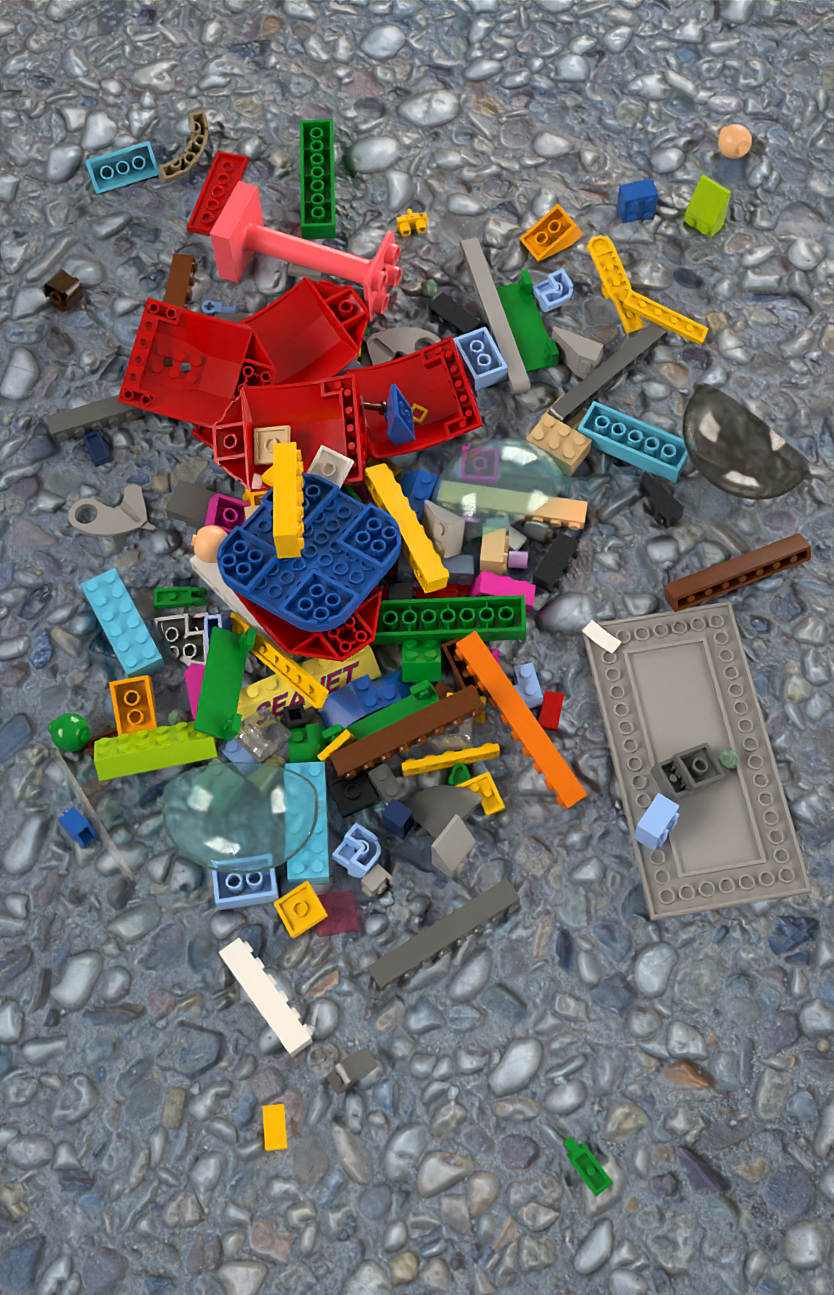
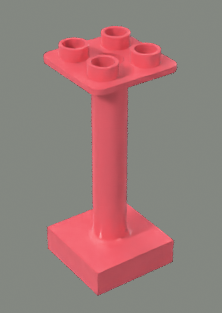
M238 181L210 232L220 278L238 283L256 251L363 285L365 305L370 310L369 322L373 321L376 313L384 314L389 301V294L386 292L389 286L397 287L402 274V268L396 266L401 246L395 244L393 231L389 230L386 233L375 258L370 260L264 227L258 187Z

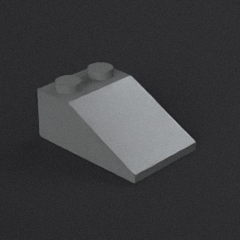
M553 327L552 339L555 341L559 358L577 376L584 379L601 365L603 344L558 327Z
M425 500L422 526L424 527L425 535L432 541L434 551L444 559L460 555L465 519Z
M457 814L431 846L432 865L451 879L455 874L458 875L462 871L465 860L467 858L471 859L476 852V841Z

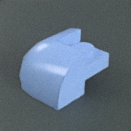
M564 269L549 274L547 280L532 285V291L540 302L539 307L541 310L548 312L569 301L573 292V285Z
M355 823L344 836V841L334 851L331 859L347 868V874L362 878L376 863L381 854L378 838L372 832Z

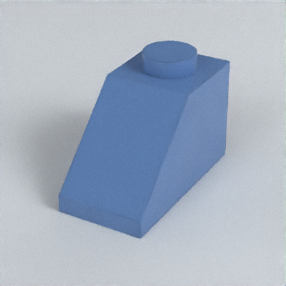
M236 737L231 741L226 740L218 748L221 757L244 778L251 775L261 766Z

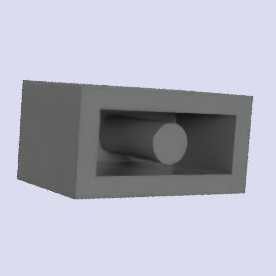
M386 763L368 772L369 781L384 805L387 802L390 803L393 798L401 804L406 801L405 792Z

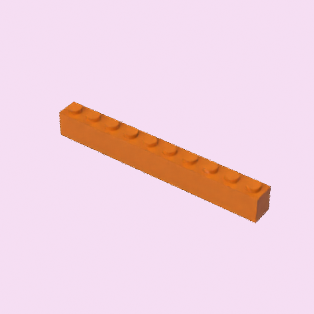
M474 631L457 642L455 653L460 660L464 659L468 664L466 666L467 671L471 676H476L479 681L477 685L483 693L487 692L490 697L488 701L491 706L500 711L499 717L504 725L508 724L512 729L510 734L514 740L521 742L523 745L521 750L525 756L532 758L534 761L533 768L538 774L542 773L546 779L544 784L549 791L553 790L557 795L555 800L561 808L565 807L567 810L587 797L588 794L477 632Z

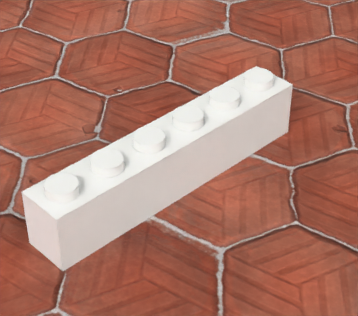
M238 938L222 949L219 954L288 1053L293 1057L312 1043L310 1036L313 1033L306 1024L301 1025L298 1020L300 1018L299 1013L294 1007L290 1009L286 1004L288 998L282 990L279 992L276 990L274 985L277 983L270 973L266 976L262 970L265 966L258 957L254 959L251 955L253 950L248 942H242Z

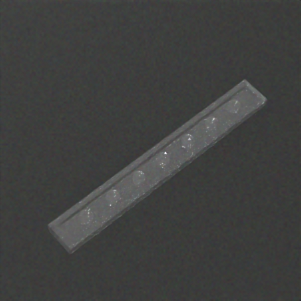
M57 748L49 750L128 884L135 881L133 874Z

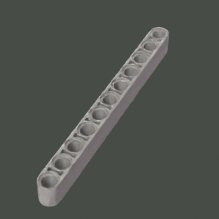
M478 238L460 241L461 253L488 329L508 367L507 382L511 393L514 395L530 391L529 378Z

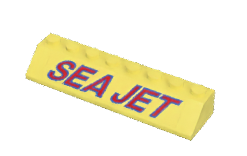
M370 645L344 662L312 658L298 664L329 691L327 697L350 681L367 674L371 681L382 677ZM277 674L272 675L240 690L237 713L241 714L242 718L238 735L242 738L279 722L280 716L283 715V707L303 703L304 710H307L314 706Z

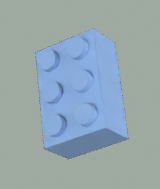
M486 327L453 338L474 391L507 380L508 367Z
M272 855L211 864L215 904L218 910L270 903L279 899L275 862Z

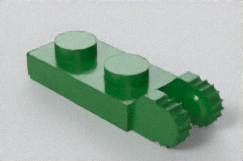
M191 586L154 589V608L204 606L207 604L205 598H192V595H206L207 589L205 587L191 588Z

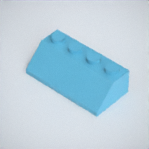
M149 141L84 160L96 194L159 175Z

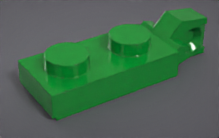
M571 1136L563 1142L569 1151L566 1154L569 1159L568 1161L595 1197L613 1184L612 1180L586 1146L582 1143L577 1145Z

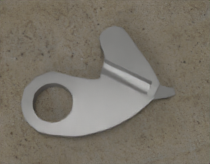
M400 327L383 330L372 336H364L362 342L367 344L372 365H377L393 360L397 354L406 356L416 352V346L422 342L435 344L441 340L438 335L420 328Z
M136 484L125 487L123 502L116 509L110 508L93 498H83L75 502L69 509L68 519L73 529L89 536L108 537L126 534L137 529L154 531L155 529L154 525L147 522V510L142 490ZM90 508L97 511V517L91 523L83 524L77 521V516L82 510Z

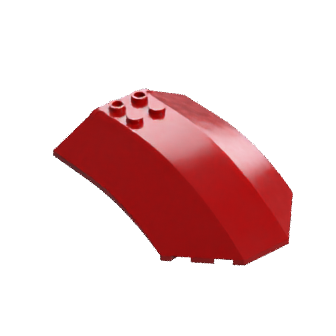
M303 276V279L284 295L238 323L253 326L277 370L273 385H282L331 378L345 368L359 355L370 310L352 286L334 285V282L320 280V282L309 280V277Z
M452 336L398 359L363 368L346 369L344 373L345 375L356 374L363 402L380 404L381 401H386L387 403L391 384H396L411 407L415 403L428 410L427 416L421 425L414 422L416 441L394 445L386 435L388 424L385 421V417L379 415V411L364 409L367 456L372 458L393 457L423 450L483 426L468 374ZM415 408L413 416L420 419L424 411Z
M355 373L292 384L269 386L243 385L237 398L230 402L224 410L223 416L212 426L214 462L250 492L268 491L271 488L261 481V476L273 465H254V429L285 425L290 426V442H296L297 450H301L303 473H307L319 448L323 445L354 461L343 484L364 481L367 458L365 414Z

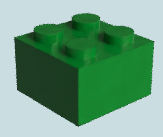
M441 640L402 641V682H422L426 679L429 682L441 681Z

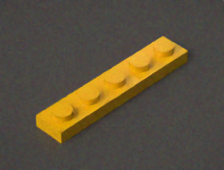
M629 290L622 307L698 345L703 343L709 329L632 290Z
M485 743L482 747H466L458 752L446 751L443 755L435 756L432 754L425 756L424 759H408L401 763L403 777L453 767L458 763L469 764L498 758L500 749L498 743Z

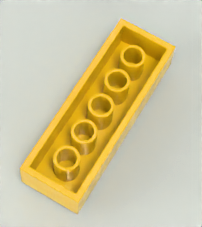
M296 442L273 444V537L278 558L301 557V549H304V538H302L304 533V523L302 522V518H304V509L302 507V503H304L302 488H304L302 476L303 461H301V450H297Z

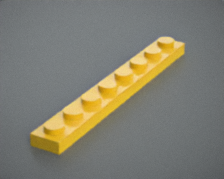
M236 612L231 613L232 632L241 635L249 627L256 629L240 614ZM257 630L254 647L250 651L316 709L322 708L329 691Z

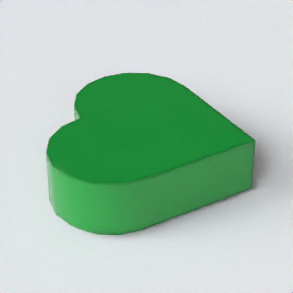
M462 763L453 766L452 774L448 780L449 786H456L472 779L467 767Z

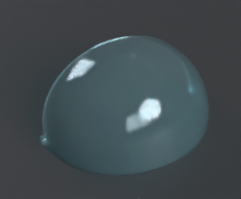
M514 438L492 439L468 448L448 464L436 484L432 503L465 519L464 541L491 533L529 515L553 499L563 489L566 481L561 467L557 465L547 452L533 443Z
M230 762L206 765L178 775L166 785L161 798H157V806L162 808V819L168 836L177 849L186 857L203 867L218 872L250 874L269 870L283 864L294 857L306 845L315 829L318 810L323 808V800H319L315 786L307 778L296 772L268 764Z

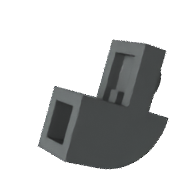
M364 1048L338 1063L326 1078L337 1095H340L354 1082L368 1076L379 1065L369 1050Z

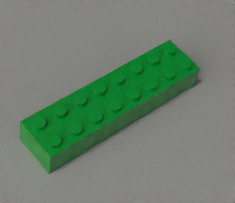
M333 119L300 120L302 239L305 240L336 238Z
M525 595L381 600L373 645L402 644V641L429 639L441 640V643H446L456 638L462 640L474 631L477 632L482 641L527 640Z

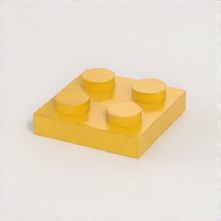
M305 881L273 903L292 938H296L328 917L308 881Z

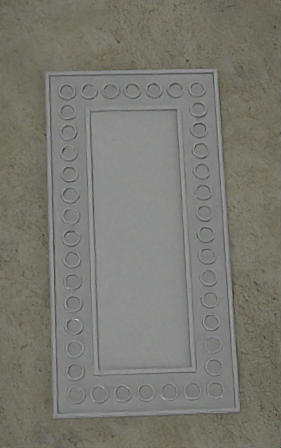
M727 601L685 608L677 612L667 611L597 623L602 629L622 642L613 653L605 650L583 632L587 625L581 626L650 921L811 893L810 882L731 602ZM706 742L719 764V756L723 750L732 749L736 751L739 755V763L736 767L728 769L721 765L727 775L724 779L690 797L676 802L679 805L677 813L680 815L672 831L669 830L667 838L661 847L657 846L653 851L633 838L638 823L658 793L663 795L650 772L656 763L670 759L676 753Z

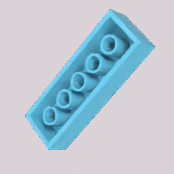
M595 401L591 404L577 430L592 440L591 447L676 483L686 465L693 447V443Z
M115 568L80 584L128 679L151 675L166 667Z
M325 761L285 764L287 878L289 885L299 886L305 881L310 882L311 885L330 884Z

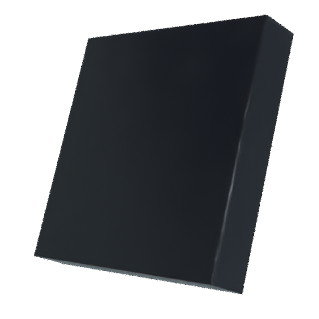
M364 770L358 772L356 777L349 780L337 777L327 782L342 818L379 803Z

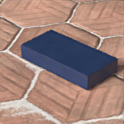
M99 430L82 436L95 467L112 461Z

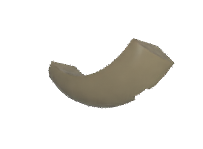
M204 110L188 114V127L191 139L184 149V153L179 158L176 157L172 161L159 166V180L162 184L172 182L184 176L200 160L208 139V121Z

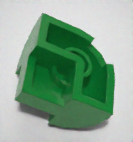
M306 724L305 728L288 729L290 763L322 762L317 756L329 746V742L322 735V731L327 728L318 724Z

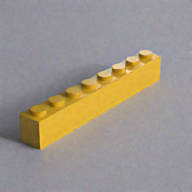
M386 463L365 468L364 482L378 508L389 513L397 521L402 540L401 550L425 594L446 588L449 572L443 567L439 554L434 551L432 541L425 535L424 527L419 524L415 511L411 510L408 498L404 497L400 484L396 483L392 470L387 467Z

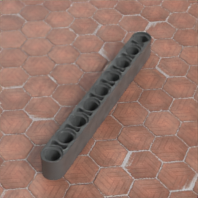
M650 323L554 403L547 414L564 424L569 422L583 408L588 406L666 339L668 332L658 324Z

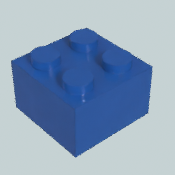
M652 178L619 185L616 208L622 223L655 217L658 192Z

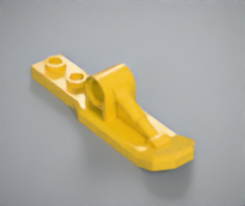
M602 235L591 238L587 245V250L601 278V290L606 299L610 298L613 301L627 335L644 329L640 315L622 307L629 290H631V285L610 238Z

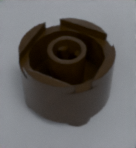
M60 269L42 287L44 296L52 300L50 304L62 312L69 311L83 297V291L80 287L82 285L81 281L76 277L73 278L63 269Z

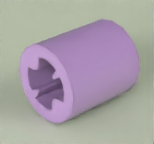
M509 551L508 568L527 569L528 552Z

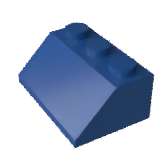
M417 470L404 473L400 486L404 497L408 498L411 510L415 511L417 520L422 525L424 501L432 502L438 487V475Z

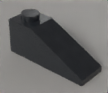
M645 471L642 475L641 484L652 515L659 525L667 529L682 517L684 506Z

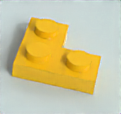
M489 772L456 785L457 787L469 789L484 798L481 805L487 817L505 809Z

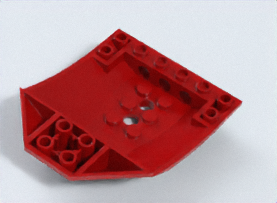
M148 297L117 402L188 423L212 428L214 423L218 422L223 416L224 410L230 402L234 401L240 394V389L243 385H273L277 370L253 326L205 315ZM166 358H171L174 363L173 366L168 368L163 365V361ZM183 363L190 364L191 370L188 373L181 371L180 366Z
M377 586L374 587L343 624L322 632L299 629L233 591L260 626L288 654L344 662L375 641L382 591Z

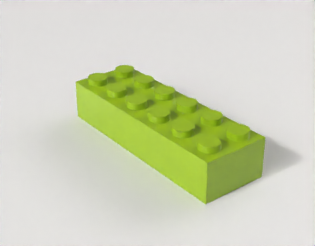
M195 721L188 723L180 722L168 727L160 726L153 730H140L133 734H121L113 738H101L95 741L94 764L99 781L217 757L216 737L195 731L193 729Z

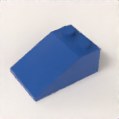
M391 384L386 403L387 413L384 414L385 421L388 424V429H386L387 438L391 439L394 445L416 441L412 408L396 384Z
M367 674L350 681L329 695L323 707L318 708V711L327 729L338 723L346 728L384 709V706Z

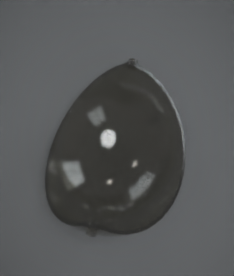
M695 383L691 388L694 390L683 413L682 437L691 462L711 484L736 497L764 500L784 495L793 490L804 479L808 481L812 477L809 466L798 452L754 413L710 384L701 383L698 385Z

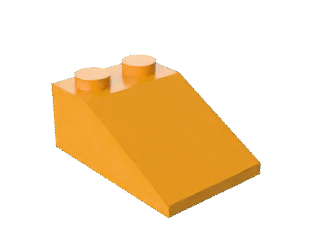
M557 204L519 239L537 261L540 262L571 246L584 233L562 207Z
M144 675L109 682L118 736L121 734L137 733L140 730L158 728L151 676Z

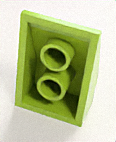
M702 175L687 206L684 221L698 229L702 234L712 238L724 225L731 191L707 176Z

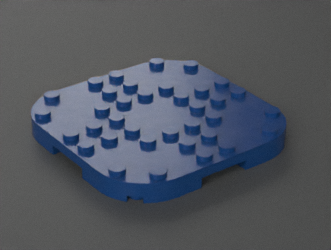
M303 473L304 488H302L304 503H302V507L304 509V518H302V522L304 523V533L302 538H304V549H301V557H277L273 537L272 486L260 499L261 505L241 527L236 526L223 540L218 549L217 560L221 578L230 589L299 629L322 632L340 626L353 614L397 561L402 549V540L399 525L389 513L371 503L365 505L339 490L338 485L325 478Z

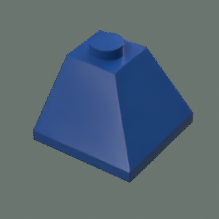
M402 669L372 681L384 708L412 695L410 687L413 684L412 682H402Z

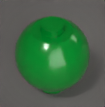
M63 714L56 720H52L48 726V732L51 734L53 743L62 751H78L90 740V726L86 719L78 714Z

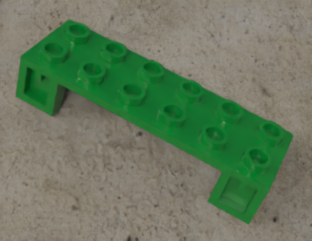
M528 269L521 271V277L517 283L496 287L526 373L557 366L559 357L554 339L549 340L532 295L533 283Z
M216 626L212 628L193 728L195 731L227 741H231L239 733L242 715L237 713L246 656L254 647L257 629L249 627L245 633L240 635Z
M426 679L410 687L412 695L346 728L338 723L322 731V735L331 744L347 729L356 738L352 742L354 743L440 700L433 685Z

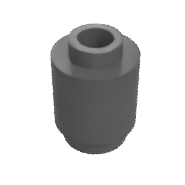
M534 520L526 521L523 535L533 540L545 542V539L549 540L552 529L549 528V524Z

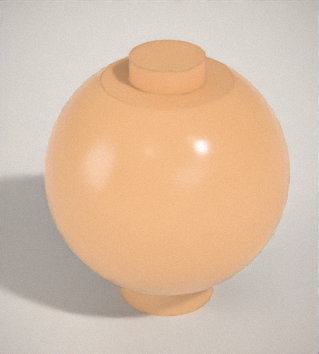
M733 124L721 129L718 147L725 157L738 159L746 155L750 150L752 137L747 128L739 124Z
M210 525L198 530L197 535L193 534L191 546H194V553L204 562L217 563L218 549L228 534L218 526Z

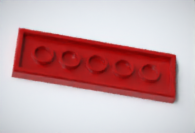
M217 151L187 225V232L210 236L211 230L238 181L243 179L249 163V157Z

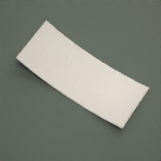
M593 620L583 629V632L610 653H613L622 643Z

